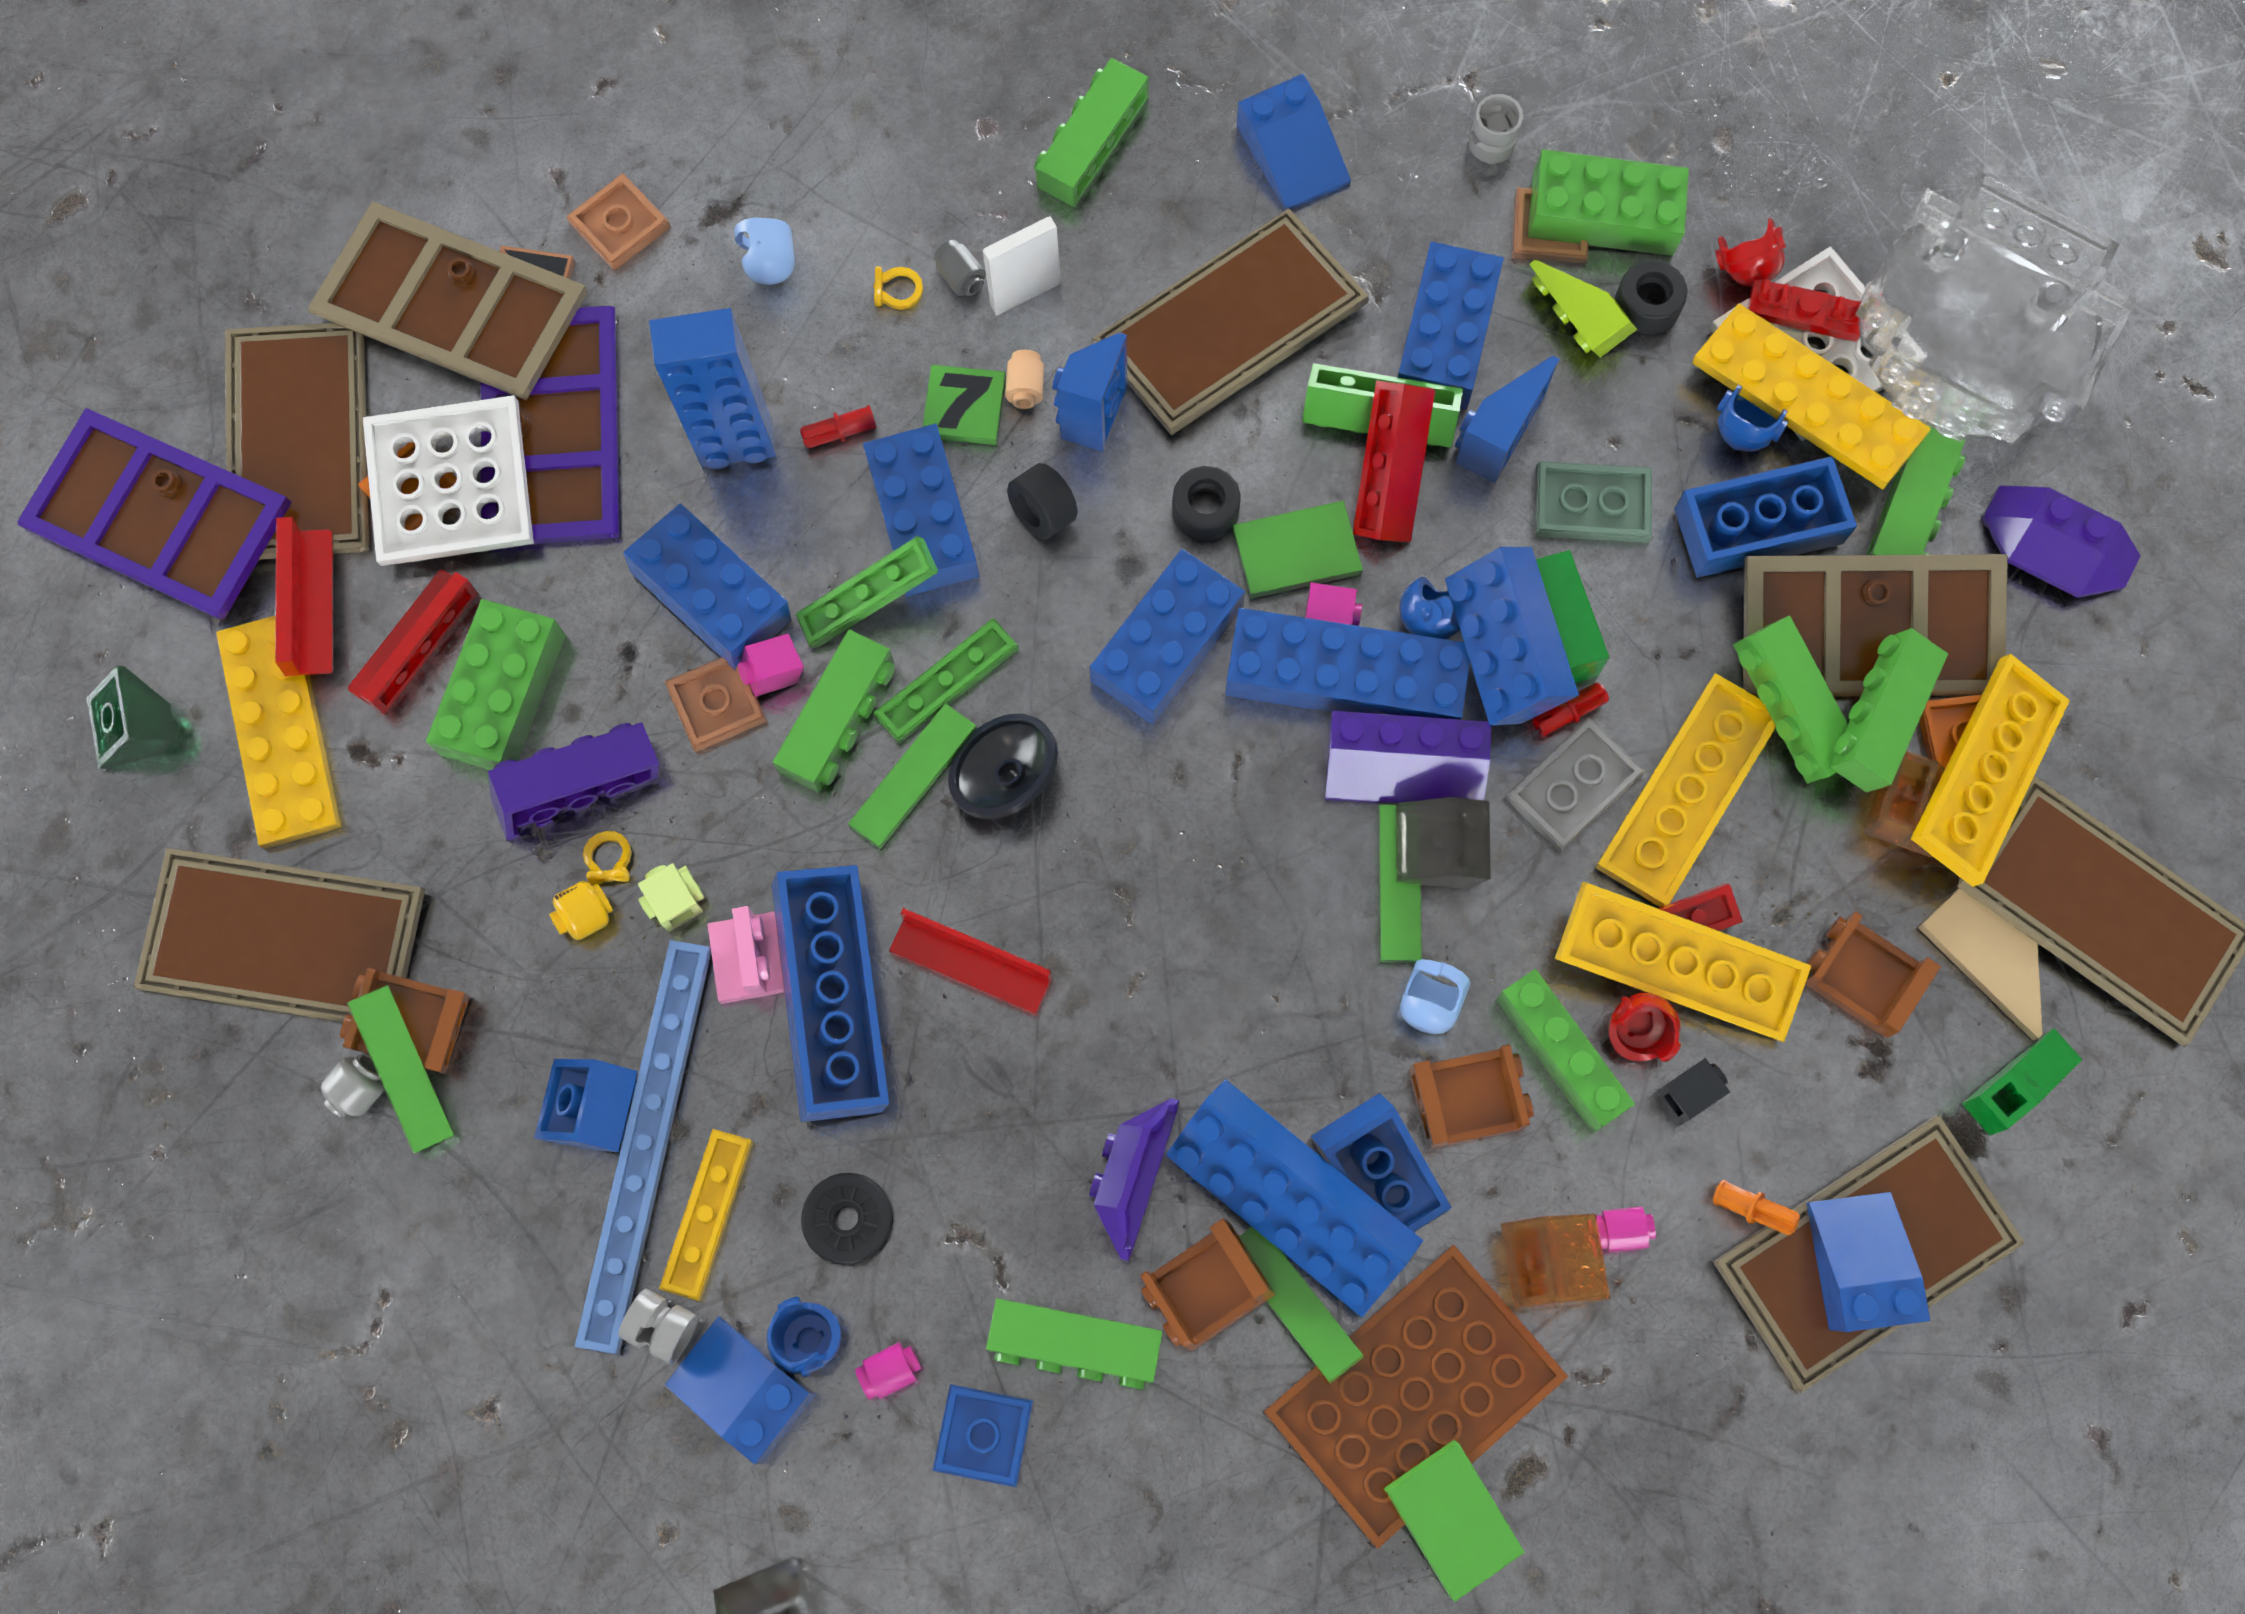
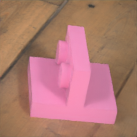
M748 906L733 908V919L707 924L717 997L720 1004L784 993L775 911L754 915Z

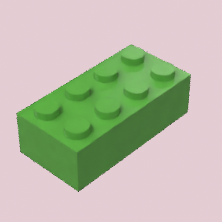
M1542 149L1532 175V195L1530 199L1527 237L1580 244L1581 240H1584L1590 246L1673 256L1685 234L1689 168Z
M481 599L425 742L440 756L489 770L494 769L497 764L506 760H516L518 762L566 634L556 620Z

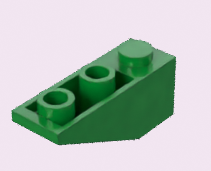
M2052 1028L1961 1104L1989 1136L2008 1130L2038 1105L2083 1059L2058 1031Z

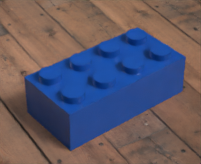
M1433 241L1430 242L1398 378L1463 388L1460 409L1467 410L1474 388L1504 257Z
M937 424L863 443L892 550L898 549L916 536L924 538L938 569V573L906 592V597L980 577L976 557Z
M1833 456L1684 490L1674 508L1697 578L1744 567V557L1794 556L1842 545L1857 527Z
M681 503L623 552L630 573L720 657H723L735 671L738 663L741 662L745 646L773 638L792 621L788 601Z
M1499 547L1445 578L1490 726L1522 724L1579 696L1532 547Z
M1181 549L1090 665L1091 683L1154 725L1236 618L1238 609L1243 608L1245 591L1184 549Z

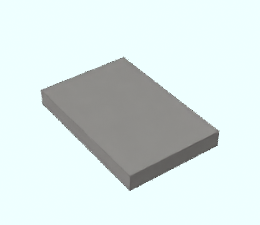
M1588 717L1519 781L1504 798L1561 853L1644 775L1645 771Z

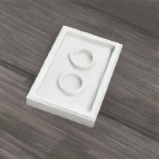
M1046 217L983 250L990 306L996 316L1061 284L1057 226L1051 217Z

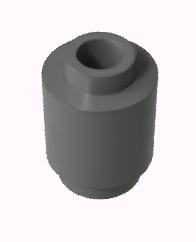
M950 240L936 250L934 254L936 269L958 296H972L980 291L984 285L986 272L964 244H959L956 240Z

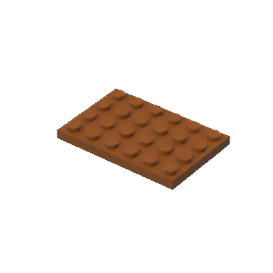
M1453 1244L1349 1336L1363 1354V1358L1331 1384L1317 1366L1313 1367L1271 1404L1264 1413L1371 1543L1379 1549L1405 1525L1384 1490L1386 1486L1453 1440L1460 1444L1469 1461L1473 1464L1569 1376Z

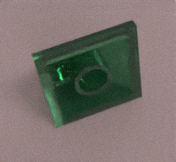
M116 666L87 697L98 769H109L161 755L176 740L178 724L176 719L172 718L170 703L125 666Z

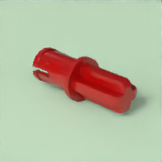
M867 405L864 408L837 415L835 412L832 418L803 426L800 429V433L806 448H812L837 439H841L844 442L847 436L876 429L877 426L871 407Z
M1595 682L1578 692L1579 696L1532 718L1531 721L1536 731L1540 729L1538 734L1545 738L1548 734L1570 722L1574 724L1579 723L1581 716L1609 701L1605 687L1599 682Z

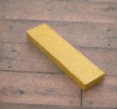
M712 1129L659 1290L701 1302L754 1141Z

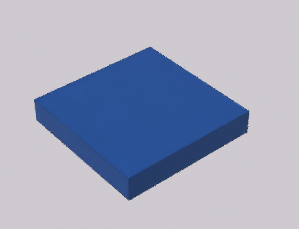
M950 1384L932 1471L1017 1487L1033 1400Z

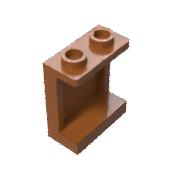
M1855 911L1846 919L1841 916L1838 917L1826 934L1831 939L1824 951L1820 948L1817 949L1807 963L1812 966L1805 985L1887 1039L1900 1032L1938 973L1941 965L1928 957L1920 962L1861 924L1859 921L1863 915Z
M367 968L365 976L359 975L353 989V999L388 985L424 1068L446 1074L470 996L461 991L444 989ZM347 1014L340 1030V1038L344 1039L343 1047L369 1054L353 1016Z
M1510 1044L1503 1045L1496 1050L1430 1063V1060L1413 1063L1409 1069L1428 1150L1524 1130L1530 1125L1529 1118L1534 1116L1530 1096L1528 1093H1522L1519 1078L1523 1077L1522 1062L1518 1053L1512 1054Z
M1224 1218L1209 1227L1212 1233L1152 1273L1146 1271L1140 1275L1146 1285L1141 1289V1292L1154 1311L1158 1308L1162 1311L1168 1321L1163 1324V1328L1176 1347L1182 1344L1186 1349L1195 1350L1276 1295L1232 1224Z

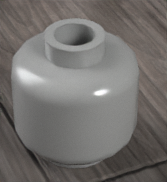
M357 1055L356 1057L348 1056L339 1060L322 1081L321 1091L326 1099L324 1102L326 1108L333 1114L344 1117L346 1114L361 1116L380 1097L384 1091V1086L372 1059L364 1055Z

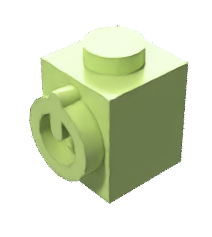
M673 863L667 867L666 865L657 866L645 875V880L638 883L644 896L638 898L643 910L649 919L656 916L660 924L668 932L703 913L698 902L705 897L686 865L679 870Z

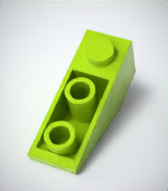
M1534 260L1529 264L1536 273L1531 278L1544 296L1549 292L1557 302L1552 307L1565 325L1570 321L1578 330L1573 337L1586 354L1592 350L1601 358L1637 330L1617 301L1608 292L1538 260Z

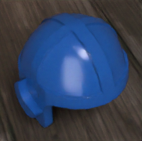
M1738 384L1734 392L1729 390L1726 392L1717 408V411L1721 413L1718 417L1719 432L1729 447L1735 451H1758L1768 446L1771 440L1774 442L1778 441L1789 423L1784 420L1788 411L1783 409L1778 419H1775L1740 396L1739 393L1742 390V386Z
M1423 576L1406 588L1400 600V618L1411 634L1447 640L1460 631L1448 590H1437Z
M793 1297L778 1304V1310L774 1314L767 1330V1347L771 1358L782 1370L791 1374H802V1377H810V1373L824 1367V1364L831 1361L837 1353L841 1341L840 1325L837 1317L828 1308L816 1303H803L799 1297Z

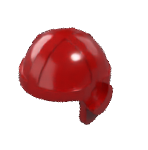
M1772 218L1768 219L1767 231L1763 237L1742 242L1731 249L1728 248L1724 237H1718L1720 249L1715 250L1718 265L1721 271L1726 270L1731 278L1740 285L1752 287L1755 280L1767 279L1771 281L1781 272L1785 262L1783 248H1786L1783 239L1782 227L1776 228Z
M1648 992L1637 993L1629 998L1626 996L1621 998L1622 1002L1616 1007L1608 1026L1609 1039L1615 1051L1631 1061H1648L1659 1058L1662 1062L1671 1060L1681 1047L1679 1043L1680 1019L1673 1006L1663 997Z

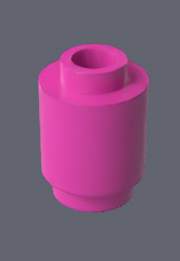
M1642 1206L1603 1210L1601 1215L1591 1217L1593 1239L1597 1250L1606 1249L1608 1253L1647 1249L1649 1248V1240L1656 1239L1652 1214H1645Z
M898 1342L864 1359L863 1365L856 1368L855 1373L868 1400L876 1396L882 1399L916 1382L915 1372L920 1370L921 1366L912 1347L909 1346L904 1349L901 1343Z

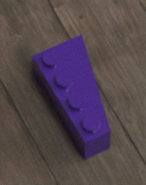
M623 723L613 727L609 733L600 736L585 735L575 739L571 745L559 749L548 747L537 751L530 758L518 762L516 760H506L497 764L494 769L487 771L491 802L506 841H510L519 837L518 829L528 824L535 823L538 828L552 823V817L557 815L559 811L568 808L578 812L590 807L598 799L597 795L605 793L606 797L612 798L657 779L659 762L643 723L634 725Z

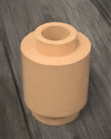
M1022 349L1013 352L1011 359L1007 362L1005 398L1017 408L1030 409L1043 399L1044 363L1041 361L1039 353L1033 350Z

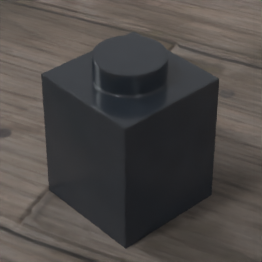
M1706 1058L1657 1090L1681 1125L1730 1093L1726 1086L1728 1081L1723 1071L1716 1064H1710Z

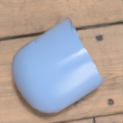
M755 217L744 219L735 226V242L741 248L748 250L741 261L747 277L755 283L773 285L784 282L791 276L795 267V253L792 230L786 222L778 219ZM743 233H748L749 238L744 236Z
M1425 959L1417 960L1401 999L1400 1012L1402 1017L1409 1025L1425 1033L1443 1034L1449 1031L1458 1018L1471 985L1469 978L1462 971L1444 962L1440 963ZM1421 972L1436 977L1438 975L1446 977L1451 981L1455 982L1458 987L1449 986L1438 981H1435L1425 976Z

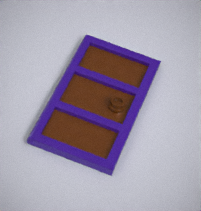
M613 306L578 308L528 399L524 400L516 397L519 404L534 544L619 537L615 308ZM481 382V400L513 396ZM481 432V447L486 446L490 442L491 432ZM484 467L481 469V483H487L494 478L495 468ZM491 502L484 505L481 509V518L491 519L495 517L499 512V504Z
M85 408L19 517L18 525L222 620L228 614L275 533L276 518L284 517L292 501L281 494Z

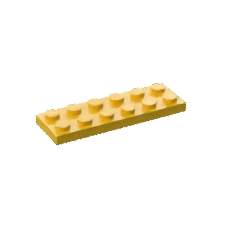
M1740 303L1696 353L1692 364L1733 391L1738 384L1741 385L1742 390L1739 395L1775 419H1778L1783 409L1787 410L1788 413L1784 418L1785 421L1789 422L1787 427L1882 490L1925 439L1931 429Z
M275 615L217 631L216 635L258 845L265 850L342 828L310 676H284L275 663Z
M2011 653L1999 659L1911 837L1912 841L1972 887L1984 883L2070 701Z
M1715 673L1595 868L1660 908L1669 905L1776 728L1765 704L1756 696Z
M1582 882L1555 956L1556 960L1641 991L1657 994L1671 1002L1781 1042H1785L1812 966L1587 882Z

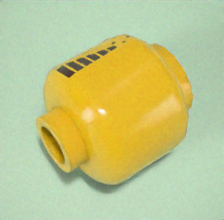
M580 881L553 897L552 903L555 911L550 913L549 917L560 935L568 932L575 940H581L605 927L609 922L608 913L612 912L613 909L598 884L591 886L586 881Z

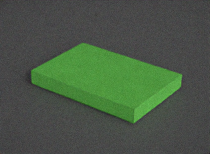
M1344 500L1233 525L1232 531L1250 599L1308 587L1311 583L1322 584L1362 575L1363 568Z
M1455 1440L1384 1488L1448 1596L1454 1602L1525 1553L1462 1447Z

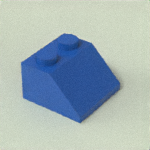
M554 1059L534 1139L597 1151L619 1152L620 1143L623 1141L625 1134V1122L630 1102L633 1100L638 1071L596 1059Z

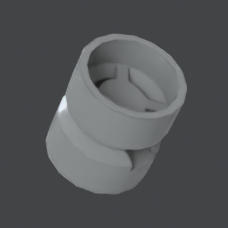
M1492 94L1485 97L1478 104L1469 137V149L1477 159L1488 164H1496L1507 160L1513 154L1523 121V110L1520 104L1511 96L1504 94Z
M645 1288L629 1307L621 1323L618 1336L638 1348L648 1345L651 1355L669 1365H673L690 1342L697 1327L699 1316L679 1305L669 1308L668 1299Z

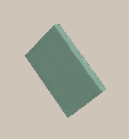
M1538 461L1536 465L1535 537L1649 543L1652 539V468Z

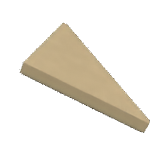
M1958 888L1917 928L2033 1041L2039 1039L2043 1033L2038 943Z

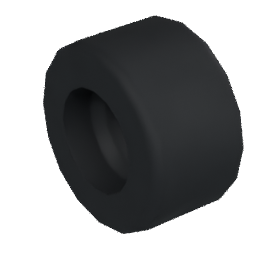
M1652 259L1640 261L1628 269L1620 282L1615 300L1637 328L1636 333L1652 335L1662 333L1673 326L1686 303L1688 289L1685 278L1677 268L1667 262ZM1641 290L1654 291L1662 297L1664 303L1659 305L1648 304L1639 297L1637 292Z
M1037 463L1009 482L1007 494L1011 507L1019 521L1036 537L1048 539L1076 520L1078 509L1075 497L1063 477L1049 465Z
M1200 466L1187 471L1179 478L1173 490L1172 514L1176 526L1184 535L1198 541L1209 542L1221 539L1232 531L1233 525L1237 523L1239 517L1241 494L1238 484L1229 473L1218 467ZM1210 494L1220 500L1221 507L1214 513L1205 514L1194 510L1191 502L1198 495Z

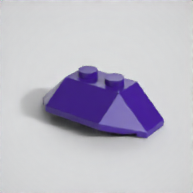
M1999 485L1981 518L1985 527L1989 528L2001 554H2007L2008 563L2077 598L2112 590H2123L2141 556L2120 522L2049 487Z
M1171 1098L1120 1124L1116 1135L1108 1134L1102 1157L1108 1158L1104 1174L1096 1172L1089 1196L1096 1198L1094 1208L1122 1262L1128 1264L1130 1262L1177 1115L1180 1100Z

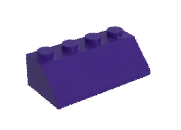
M1332 711L1328 731L1325 800L1391 805H1420V807L1482 811L1490 764L1491 726L1486 721Z

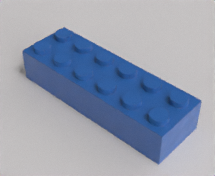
M731 308L649 320L654 365L701 467L721 469L728 466L729 463L742 461L759 463L768 457L776 456L771 415Z
M1239 608L1225 696L1326 712L1344 711L1461 720L1470 660L1464 642Z
M851 865L776 872L771 887L800 1122L882 1113L889 1105L858 866Z
M1226 1079L1204 1100L1165 1154L1361 1318L1407 1265L1424 1241Z

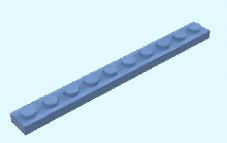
M674 940L669 942L576 1338L575 1347L616 1355L620 1354L623 1339L619 1338L618 1333L633 1298L711 957V948L709 946Z

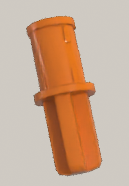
M1722 1180L1713 1196L1714 1205L1721 1206L1746 1217V1221L1749 1224L1758 1222L1786 1235H1791L1798 1227L1800 1220L1798 1212L1765 1199V1194L1762 1192L1754 1194L1730 1184L1726 1180Z

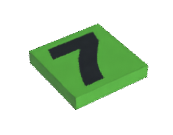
M931 365L922 427L936 423L941 440L997 445L1006 382L1005 371Z

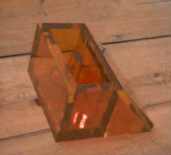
M1906 751L1892 785L1876 790L1863 834L1936 859L1912 841L1911 837L1945 768L1937 761Z
M1596 1214L1543 1216L1501 1223L1514 1309L1532 1312L1611 1299Z

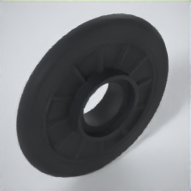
M839 1173L822 1180L807 1196L801 1214L802 1231L809 1247L824 1260L842 1265L859 1263L874 1255L885 1243L892 1223L890 1202L883 1189L872 1179L857 1173ZM843 1207H853L858 1214L857 1223L850 1230H841L835 1223L836 1213Z

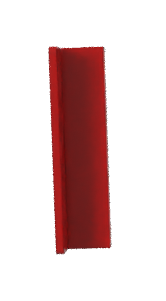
M1376 381L1353 535L1378 540L1411 541L1435 396L1433 388Z
M293 517L276 518L275 663L284 676L330 674L333 672V533L329 529L300 531Z
M443 569L439 570L349 684L348 690L382 714H385L478 595V592L469 580L457 572L451 575Z
M905 908L902 909L900 914L903 921L889 949L890 954L1037 1016L1052 982L1050 970Z

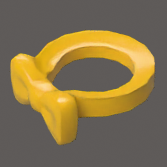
M875 267V282L873 285L875 306L881 307L884 303L892 309L906 310L917 305L923 294L922 279L917 272L906 267H895L883 272L882 267ZM905 276L914 282L915 291L907 299H894L886 292H883V284L895 277Z
M603 831L591 837L584 846L583 859L589 869L586 878L592 886L595 884L600 885L603 882L629 881L630 873L626 867L630 862L632 851L628 840L622 834L616 831ZM605 842L618 843L622 847L621 858L612 870L602 871L593 861L595 849Z

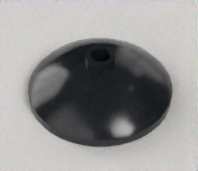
M1008 714L986 722L969 735L952 760L948 784L954 801L963 811L981 819L1002 818L1025 808L1043 792L1054 774L1058 760V746L1055 736L1044 722L1027 714Z

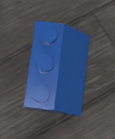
M1119 332L1070 354L1065 367L1057 369L1052 388L1057 390L1054 407H1058L1056 423L1060 424L1061 439L1101 452L1104 451L1128 388L1126 334Z

